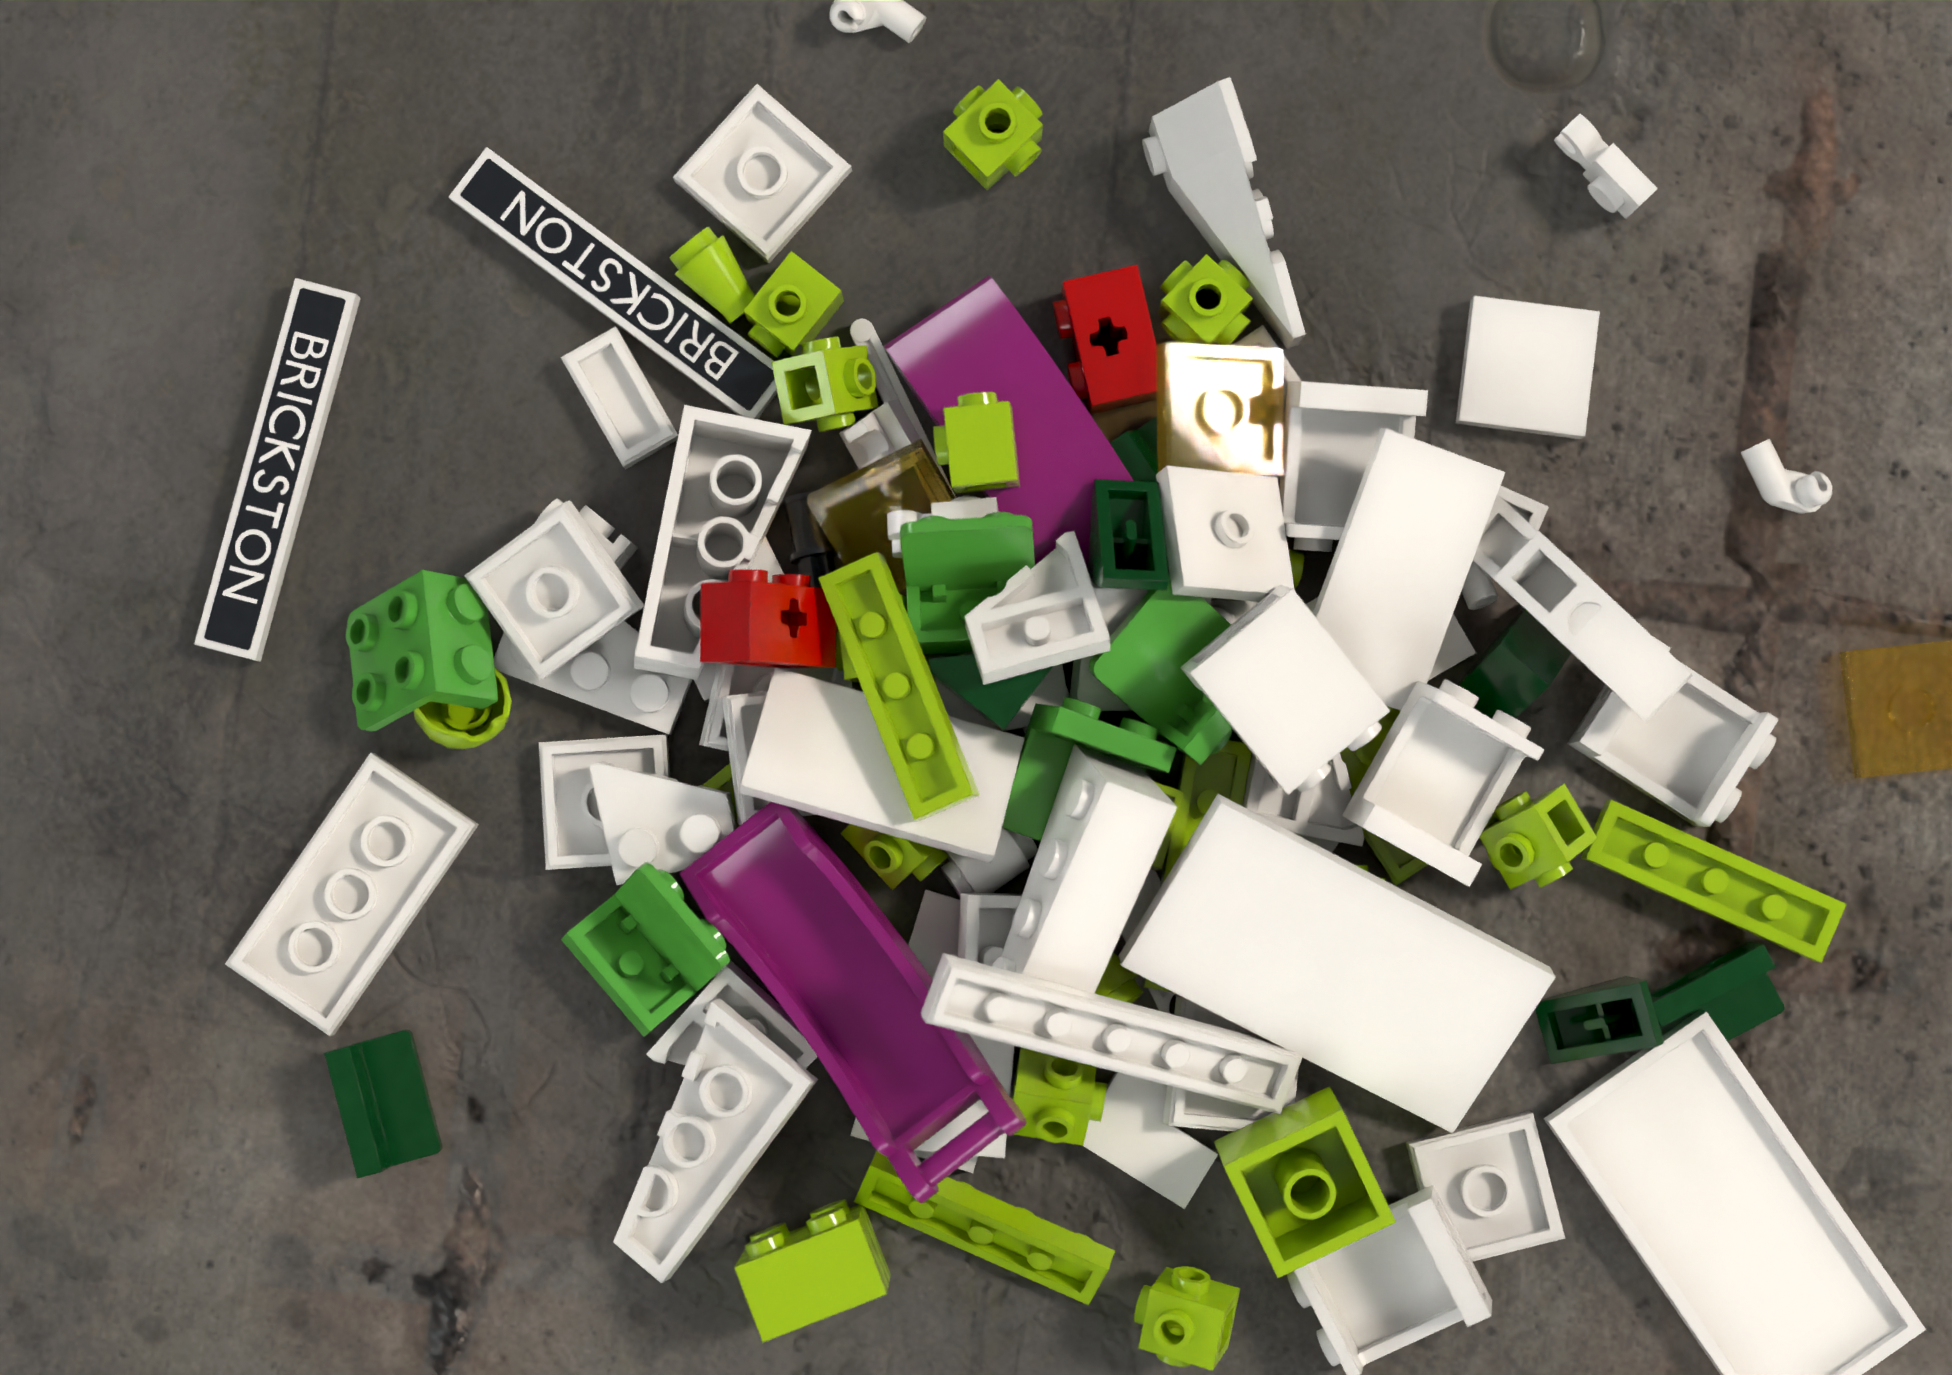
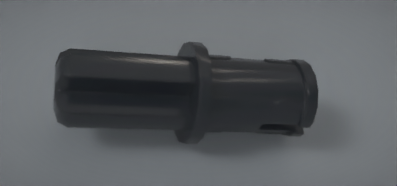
M810 491L791 495L783 499L794 551L789 556L791 564L798 565L800 575L811 576V587L822 588L818 578L836 570L833 557L840 553L838 546L832 545L826 520L823 493Z

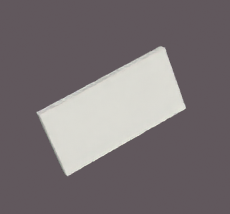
M1217 794L1119 954L1121 966L1289 1051L1303 1055V1058L1451 1133L1455 1131L1556 978L1548 965L1220 794Z
M1698 1010L1662 1035L1664 1044L1642 1049L1544 1118L1720 1375H1862L1926 1330L1706 1011Z

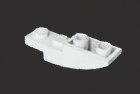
M1499 495L1496 497L1473 561L1647 723L1693 675L1540 531H1537Z

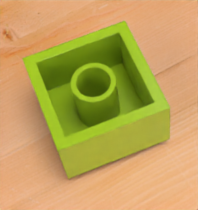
M1330 1086L1284 1107L1281 1114L1272 1113L1242 1129H1238L1213 1141L1226 1173L1277 1278L1396 1223L1346 1115Z
M842 1199L809 1213L811 1219L807 1220V1225L789 1232L784 1222L763 1229L749 1237L751 1242L745 1245V1249L734 1268L762 1342L774 1339L887 1294L891 1274L863 1205L859 1204L849 1208L846 1199Z

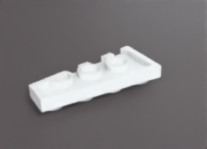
M721 999L711 1001L703 1021L706 1023L696 1050L691 1051L681 1075L684 1079L671 1110L666 1111L657 1134L660 1138L649 1165L645 1166L642 1170L613 1241L660 1283L669 1280L818 1081L814 1075Z

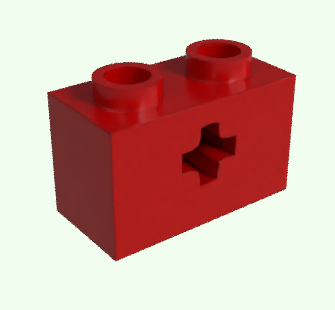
M1138 264L1063 281L1061 289L1062 300L1052 302L1053 312L1060 339L1072 338L1077 361L1067 363L1069 381L1079 399H1086L1089 413H1099L1163 398L1167 387ZM1108 327L1109 334L1113 338L1122 337L1123 340L1117 344L1115 355L1106 356L1103 346L1092 347L1091 344L1097 340L1098 332L1101 328Z
M754 569L728 570V582L701 583L700 662L768 668L777 667L781 669L836 667V622L823 589L811 587V576L772 575V583L768 582V571Z

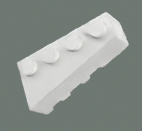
M684 405L635 651L634 668L698 680L705 663L700 662L701 583L728 582V570L751 568L807 449L812 430Z
M1074 744L1019 906L1014 915L1002 955L995 960L992 965L993 967L1095 993L1177 809V806L1143 769Z

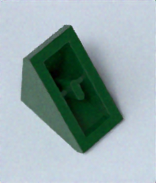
M1094 479L1088 574L1091 582L1100 587L1167 590L1169 575L1159 482Z
M1522 608L1456 685L1479 698L1473 709L1492 719L1496 711L1500 710L1517 718L1552 684L1571 655V652L1526 609Z
M974 654L929 659L932 677L1000 731L1006 729L1054 667L1051 666L983 685Z
M1623 976L1541 999L1535 1008L1550 1064L1657 1047L1664 1044L1647 981L1644 979Z

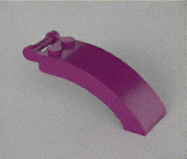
M988 275L883 347L916 399L921 403L936 426L945 425L943 408L958 406V396L971 393L994 392L997 393V402L1010 401L1013 411L1020 487L983 490L982 493L986 498L996 497L999 512L1024 515L1032 519L1035 565L1056 549V540L1064 533L1074 531L1088 571L1094 479L1134 480L1050 355L1000 287ZM1167 558L1168 573H1170V572H1169V565H1168V558Z
M769 802L679 873L708 922L714 925L738 951L797 1026L835 1082L872 1145L879 1153L888 1157L901 1181L918 1202L924 1203L939 1192L937 1185L939 1182L1002 1134L1006 1133L1012 1136L1027 1124L1023 1113L1008 1096L970 1034L925 1022L921 1012L933 979L874 900L797 809ZM981 1099L988 1112L921 1163L914 1150Z

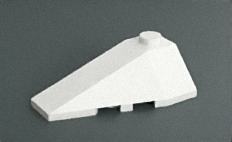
M1231 77L1215 82L1152 116L1149 128L1150 137L1142 140L1143 149L1152 175L1155 176L1163 173L1168 191L1219 259H1225L1230 262L1248 280L1250 286L1245 291L1253 298L1252 303L1285 347L1290 348L1299 345L1306 334L1285 259L1280 250L1270 252L1266 240L1274 237L1271 221L1273 216L1268 198L1263 197L1259 189H1251L1249 179L1254 176L1252 162L1256 161L1257 158Z

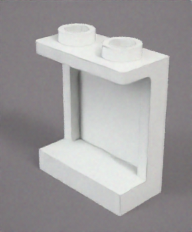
M1288 381L1279 492L1286 536L1294 537L1293 549L1332 552L1333 540H1340L1380 429L1386 428L1414 438L1416 416H1426L1428 390Z
M1279 585L1180 667L1195 687L1203 691L1267 770L1274 784L1288 795L1296 788L1301 793L1305 792L1322 781L1331 771L1328 762L1346 747L1354 751L1373 739L1382 728L1378 721L1390 712L1389 708L1292 588Z
M1656 639L1669 652L1671 648ZM1683 663L1681 664L1693 676L1647 723L1605 684L1567 744L1693 826L1709 827L1714 820L1722 823L1731 814L1740 800L1742 791L1736 788L1748 767L1757 769L1773 749L1776 737L1770 733L1777 724L1778 718L1769 712L1759 713Z
M1444 679L1439 689L1417 681L1342 816L1470 887L1482 866L1481 863L1469 857L1472 849L1523 759L1530 757L1538 761L1544 749L1526 739L1532 728L1516 718L1497 710L1491 719L1473 709L1479 698L1464 688Z
M1434 1185L1388 1205L1396 1223L1287 1274L1289 1284L1302 1308L1312 1306L1323 1327L1317 1330V1337L1327 1360L1333 1367L1341 1363L1346 1375H1361L1364 1365L1459 1321L1464 1320L1467 1327L1491 1317L1492 1299Z

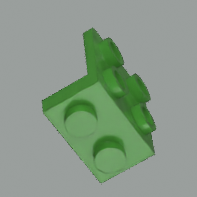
M993 512L983 517L961 519L927 516L917 521L906 522L900 526V543L907 589V614L923 654L973 652L966 630L965 616L987 597L996 596L1001 593L1007 581L1027 565L1032 569L1035 566L1033 528L1030 517L1014 515L1008 512Z
M421 570L350 613L347 621L346 641L350 648L353 678L352 700L356 707L357 724L361 730L377 731L430 701L484 709L498 701L488 609L466 578Z
M1168 573L1169 584L1167 590L1150 589L1110 636V651L1094 655L1090 660L1089 670L1097 680L1148 725L1159 729L1158 733L1165 740L1201 765L1209 755L1218 752L1224 747L1232 734V727L1203 691L1195 687L1180 667L1230 627L1231 624L1202 597L1172 594L1170 573Z
M1064 697L1061 707L1035 703L1024 736L1002 828L1041 841L1074 744L1139 767L1144 771L1150 769L1167 773L1170 771L1177 748L1156 741L1159 729L1128 718H1122L1119 727L1098 720L1101 708L1076 699Z
M648 862L638 867L612 897L568 931L561 939L643 1037L701 990L730 962L729 955L725 951V940L718 929L705 919L699 920L683 901L684 894L677 881L668 872L662 869L657 870Z

